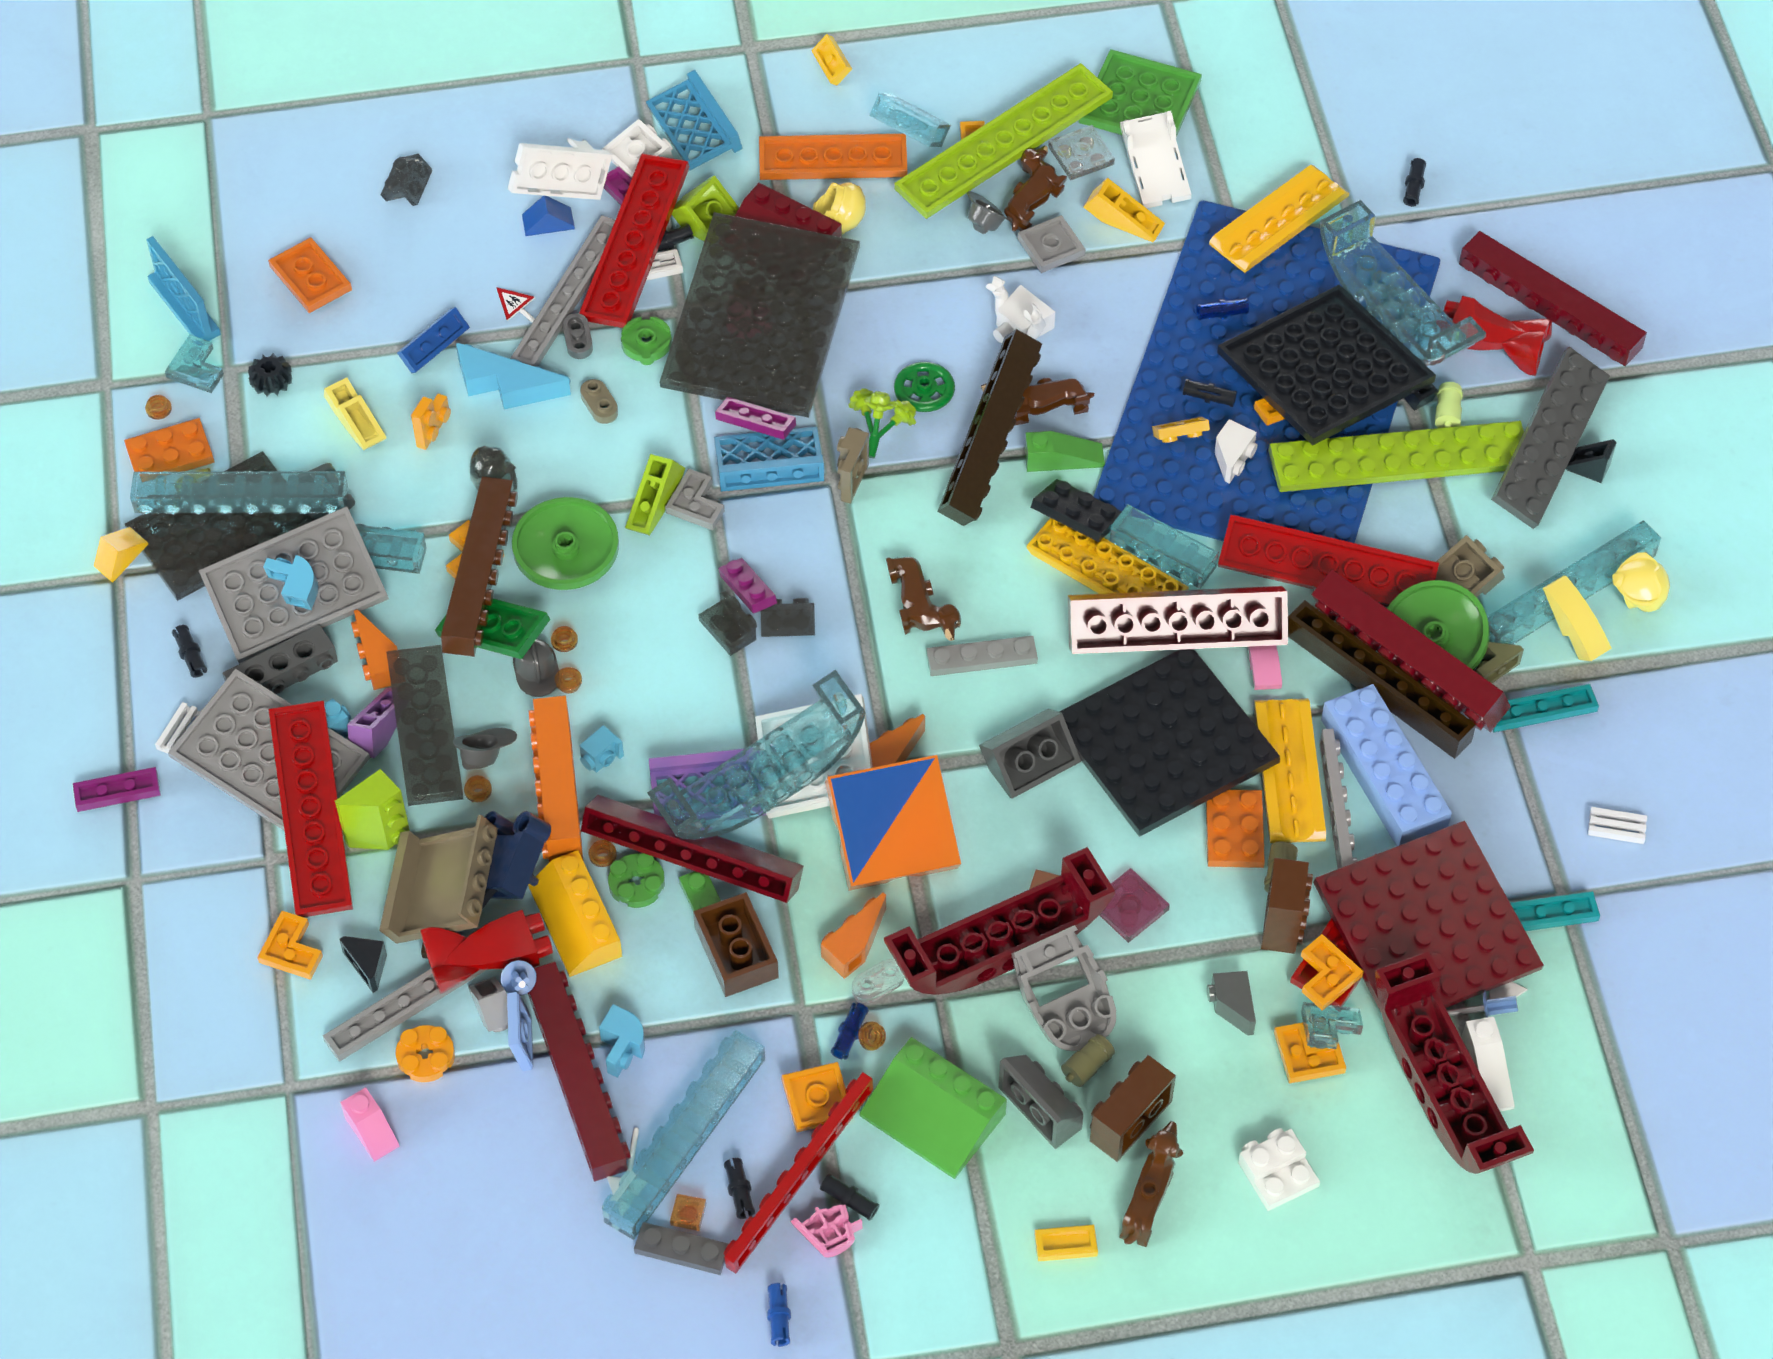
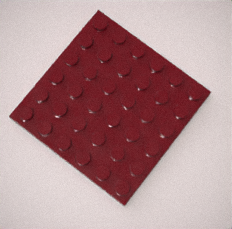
M1465 821L1316 877L1313 881L1355 964L1364 971L1362 977L1380 1012L1381 1008L1375 979L1376 970L1428 951L1441 974L1437 993L1445 1008L1482 994L1485 990L1487 992L1540 971L1544 966Z

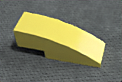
M347 377L324 388V398L342 425L363 450L386 439V435L362 396L356 393Z
M1562 576L1543 588L1563 636H1569L1579 660L1592 661L1612 649L1596 616L1567 576Z

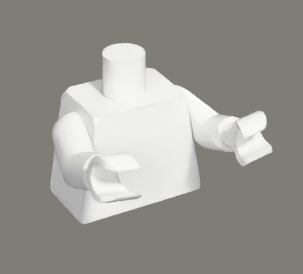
M997 276L993 277L992 283L986 285V288L992 291L995 296L996 325L998 328L993 331V335L998 342L1003 343L1004 337L1015 329L1022 331L1035 340L1054 329L1055 311L1022 285L1009 298L1008 292L1003 286L1005 281Z

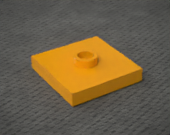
M838 1062L781 1076L796 1133L814 1129L819 1124L823 1125L829 1118L828 1113L836 1101L841 1102L846 1095V1088Z

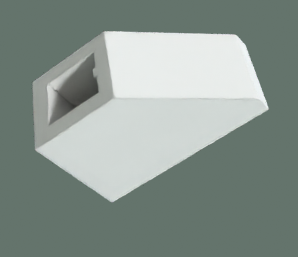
M1230 419L1216 437L1214 452L1223 478L1229 484L1235 475L1239 476L1242 473L1246 459L1253 457L1258 446L1255 443L1257 432Z

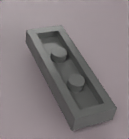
M643 1222L634 1246V1253L721 1275L725 1263L724 1251L728 1243Z

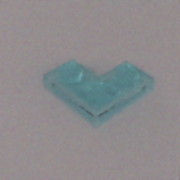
M189 334L165 370L166 378L212 393L224 375L222 368L205 363L214 349L212 342Z
M1303 1002L1301 1014L1307 1046L1319 1049H1336L1338 1044L1337 1032L1345 1035H1361L1363 1022L1359 1008L1329 1005L1322 1011L1314 1003Z

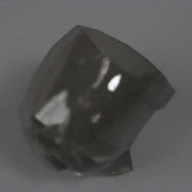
M484 445L478 447L470 457V478L477 491L479 490L482 476L502 479L507 473H509L511 480H513V490L517 489V476L514 471L516 467L501 448Z

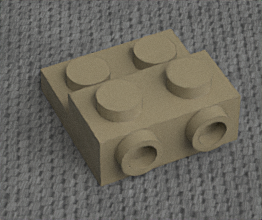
M849 427L845 437L841 436L837 445V451L840 452L837 467L838 474H840L838 489L841 490V501L851 504L869 466V433L858 428Z
M1466 535L1436 561L1439 563L1435 580L1456 583L1469 590L1477 598L1481 593L1486 595L1505 578L1502 571L1504 566L1496 557L1490 559L1485 554L1487 550L1479 540L1475 539L1472 541Z

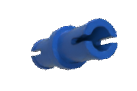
M773 1283L768 1286L770 1309L767 1311V1319L771 1325V1344L783 1347L790 1344L788 1320L791 1318V1310L787 1306V1285L782 1284L780 1290V1283Z

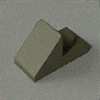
M1489 642L1487 651L1482 659L1483 662L1477 666L1475 672L1493 683L1520 664L1524 649L1520 645Z

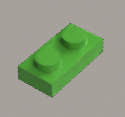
M694 871L679 877V884L693 911L721 901L708 875Z

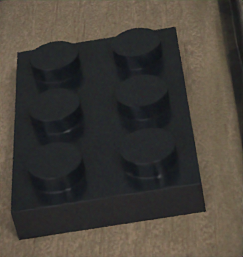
M1058 479L1033 498L1030 507L1097 542L1102 540L1120 524L1124 516V512L1116 509L1115 506L1104 503L1094 498L1090 493L1082 492L1072 487L1068 482Z

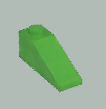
M1054 431L1026 432L1027 472L1102 468L1105 466L1102 443Z

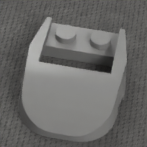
M1075 925L1011 954L1021 995L1035 1021L1048 1041L1056 1047L1067 1051L1081 1050L1088 1043V1040L1097 1034L1106 1038L1112 1032L1116 1023V1007L1106 985L1108 979L1103 969L1100 970L1094 960V954L1088 945L1083 946L1076 936L1075 931L1078 929ZM1077 956L1088 984L1039 1006L1028 978Z

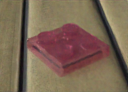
M1130 868L1111 883L1115 890V895L1099 916L1129 943L1169 911L1170 904Z

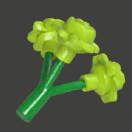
M866 388L856 390L853 396L850 397L849 408H853L854 411L861 410L862 415L866 418L870 433L869 458H875L880 438L894 425L898 426L901 422L907 423L909 426L916 424L914 419L916 409L909 401H891L888 393L880 391L873 393V391H869ZM894 407L895 415H893L890 418V422L882 430L878 432L880 419L883 418V412L891 410ZM872 410H873V418H875V420H874V426H873L872 419H871V416H870V414L872 413Z

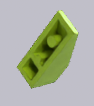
M650 454L625 526L626 529L650 536L666 511L665 506L682 480L685 471L683 466L674 460Z

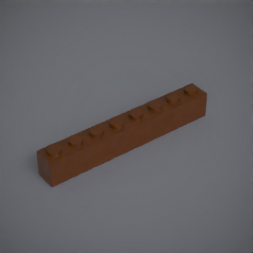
M483 476L481 478L441 634L442 653L475 657L477 646H482L484 632L481 628L482 626H487L489 611L486 608L487 605L491 606L493 602L494 591L491 588L492 585H497L498 570L496 568L497 565H502L503 550L501 548L506 546L508 541V530H506V527H511L513 520L511 507H516L518 492L513 490V480Z

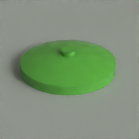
M573 497L547 500L527 511L517 523L512 536L514 560L519 570L529 580L540 586L556 590L581 588L599 580L613 566L619 550L617 527L611 516L603 508L588 500Z
M1433 580L1415 584L1401 592L1387 608L1472 670L1479 665L1487 651L1490 640V626L1486 612L1473 593L1456 583Z

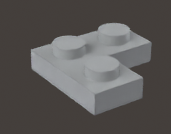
M689 468L665 506L667 514L712 531L725 510L723 504L704 498L712 485V477Z

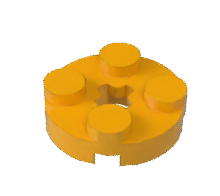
M422 1025L407 1029L401 1034L400 1041L396 1047V1059L399 1069L409 1075L410 1079L417 1082H431L442 1077L443 1072L448 1067L451 1068L455 1059V1050L452 1039L444 1028ZM422 1049L433 1051V1053L428 1054L426 1059H422V1055L418 1054Z

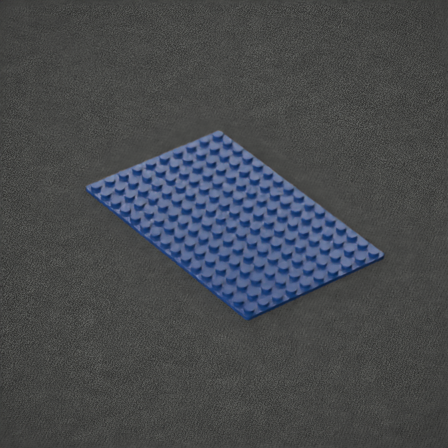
M1204 200L1200 201L1093 497L1115 506L1116 509L1124 512V516L1224 541L1230 515H1235L1355 543L1373 484L1279 492L1268 451L1269 445L1271 443L1304 441L1306 439L1286 419L1266 426L1254 409L1255 401L1263 399V397L1217 353L1218 345L1340 285L1413 353L1441 260L1435 256L1308 226L1244 273L1211 247L1209 242L1217 232L1246 211ZM1186 379L1208 385L1211 382L1215 383L1216 387L1237 391L1234 406L1230 407L1229 405L1212 401L1209 404L1205 403L1204 399L1183 395ZM1199 390V391H1201V392H1205V393H1209V394L1221 396V395H1219V394H1215V393H1210V392H1207V391ZM1398 401L1328 438L1388 433ZM1197 417H1204L1209 420L1210 430L1203 431V435L1199 437L1188 438L1187 435L1177 436V441L1163 443L1162 440L1153 436L1152 426ZM1229 419L1257 432L1255 443L1258 444L1253 457L1246 459L1242 473L1239 476L1235 475L1230 484L1225 482L1214 453L1216 437Z

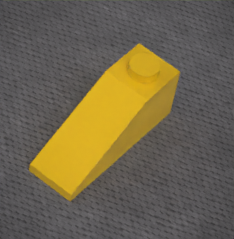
M1109 178L1105 179L1092 191L1083 206L1101 222L1151 242L1156 240L1165 225L1161 219Z

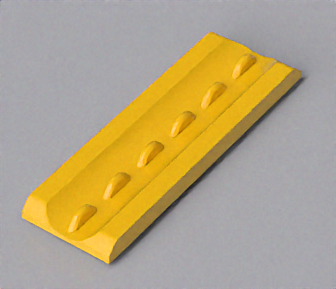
M1309 165L1217 232L1210 240L1209 245L1246 273L1346 199L1350 193L1333 182L1317 167Z
M1052 518L1046 522L1027 545L1028 551L1033 556L1098 594L1189 589L1187 585L1107 539L1103 538L1097 542Z
M1308 698L1254 700L1256 727L1280 755V763L1262 772L1270 843L1326 841V827L1310 700Z

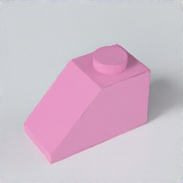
M366 1087L340 1102L346 1121L374 1162L400 1147L383 1112Z

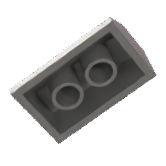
M1047 709L979 745L988 769L1012 799L1081 762L1063 714L1051 709Z
M1027 1055L1006 1057L1000 1061L998 1088L1054 1149L1082 1130L1083 1112L1075 1102L1071 1103L1064 1096V1092L1057 1082H1051L1045 1076L1044 1069L1037 1061L1032 1062Z

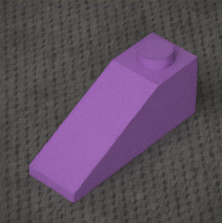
M386 688L347 724L348 740L368 752L370 758H375L388 745L411 699V692Z

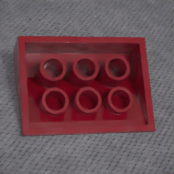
M758 183L744 198L717 248L719 251L801 292L842 244V224Z

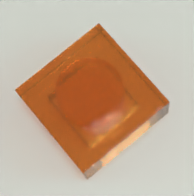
M677 1194L670 1225L700 1231L706 1208V1199Z

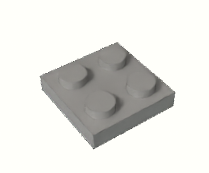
M1062 215L1018 232L1017 239L1041 273L1085 256L1086 249Z

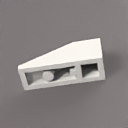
M1494 1016L1466 1021L1461 1038L1500 1112L1514 1109L1515 1105L1503 1043Z

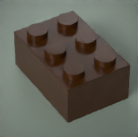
M1274 858L1266 902L1261 949L1295 954L1297 943H1303L1304 930L1306 929L1310 908L1309 896L1313 881V874L1308 873L1309 862Z
M747 892L693 911L695 930L725 997L779 978L777 958Z
M1149 1055L1142 1062H1135L1124 1082L1118 1081L1111 1089L1110 1097L1105 1102L1100 1101L1091 1113L1090 1142L1116 1162L1122 1158L1171 1104L1173 1099L1176 1075Z

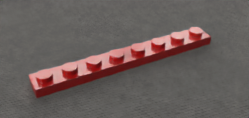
M862 1072L857 1080H851L845 1090L846 1095L841 1102L836 1101L828 1113L829 1118L823 1125L819 1124L811 1135V1142L806 1148H800L794 1158L795 1163L790 1170H784L776 1183L778 1186L772 1194L767 1193L763 1197L759 1205L760 1210L754 1217L750 1216L745 1221L739 1238L736 1241L732 1240L727 1245L724 1251L726 1268L735 1274L739 1271L873 1091V1079Z

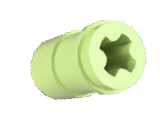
M1455 382L1442 383L1437 393L1438 404L1436 405L1435 425L1437 428L1460 426L1462 388Z

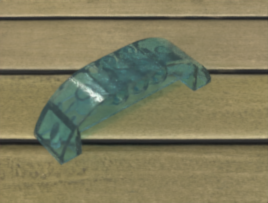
M1361 200L1320 220L1319 226L1324 249L1343 289L1426 366L1439 364L1486 337V332L1471 316L1455 324L1372 236L1376 215Z
M836 670L812 685L819 701L680 791L670 777L647 792L676 837L696 840L719 836L736 830L759 818L811 784L844 755L857 737L866 712Z

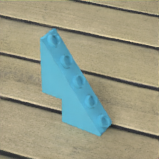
M456 343L458 360L468 396L499 390L503 408L509 409L571 395V380L564 374L553 373L539 366L534 367L516 359L499 356L494 352L474 348L468 344Z

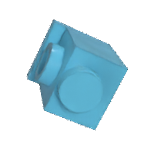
M332 698L325 703L328 728L346 738L348 737L347 724L350 722L351 715L344 705L340 706Z
M604 725L579 745L581 763L589 771L594 770L596 773L603 767L609 766L616 756L619 759L624 756L623 742Z

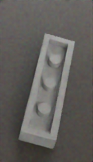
M1033 636L927 648L930 676L1037 664L1038 661Z

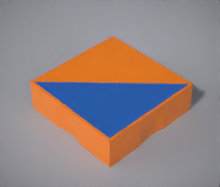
M937 755L827 777L825 784L833 821L840 836V854L848 891L885 884L901 877L924 876L958 869L961 865Z

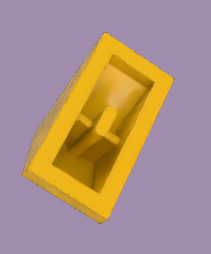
M131 527L101 536L94 567L113 583L149 543Z

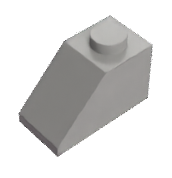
M496 977L468 986L483 1025L488 1032H501L508 1029L507 994Z

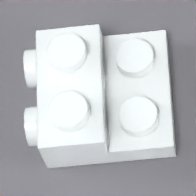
M639 119L602 148V150H607L612 154L611 162L617 167L619 166L631 179L641 154L673 159L671 144L665 138L660 139L650 124L645 125Z
M1282 1128L1276 1129L1267 1136L1268 1140L1260 1144L1256 1140L1244 1145L1242 1152H1240L1238 1164L1267 1211L1316 1189L1320 1185L1318 1177L1305 1158L1306 1151L1292 1129L1285 1132Z

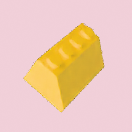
M576 850L551 860L535 876L539 879V883L536 886L528 884V887L569 977L622 957L620 938L579 851Z

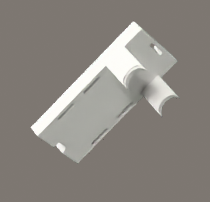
M1171 111L1120 122L1121 132L1142 205L1145 208L1161 206L1164 200L1171 199L1172 203L1191 199L1190 187L1176 142V127Z
M567 138V142L572 147L519 143L515 158L518 168L517 171L512 170L508 190L511 193L600 200L612 154L607 150L593 149L584 139L583 141H575Z

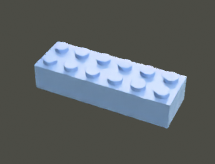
M1374 684L1324 702L1321 721L1326 729L1334 730L1335 739L1340 741V753L1395 845L1399 846L1449 827L1452 815L1451 810Z

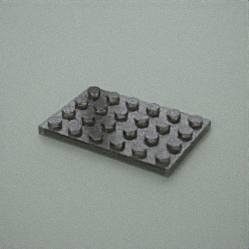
M262 451L125 523V527H131L149 543L142 552L178 601L205 586L199 570L310 523L314 519L310 517L302 502Z

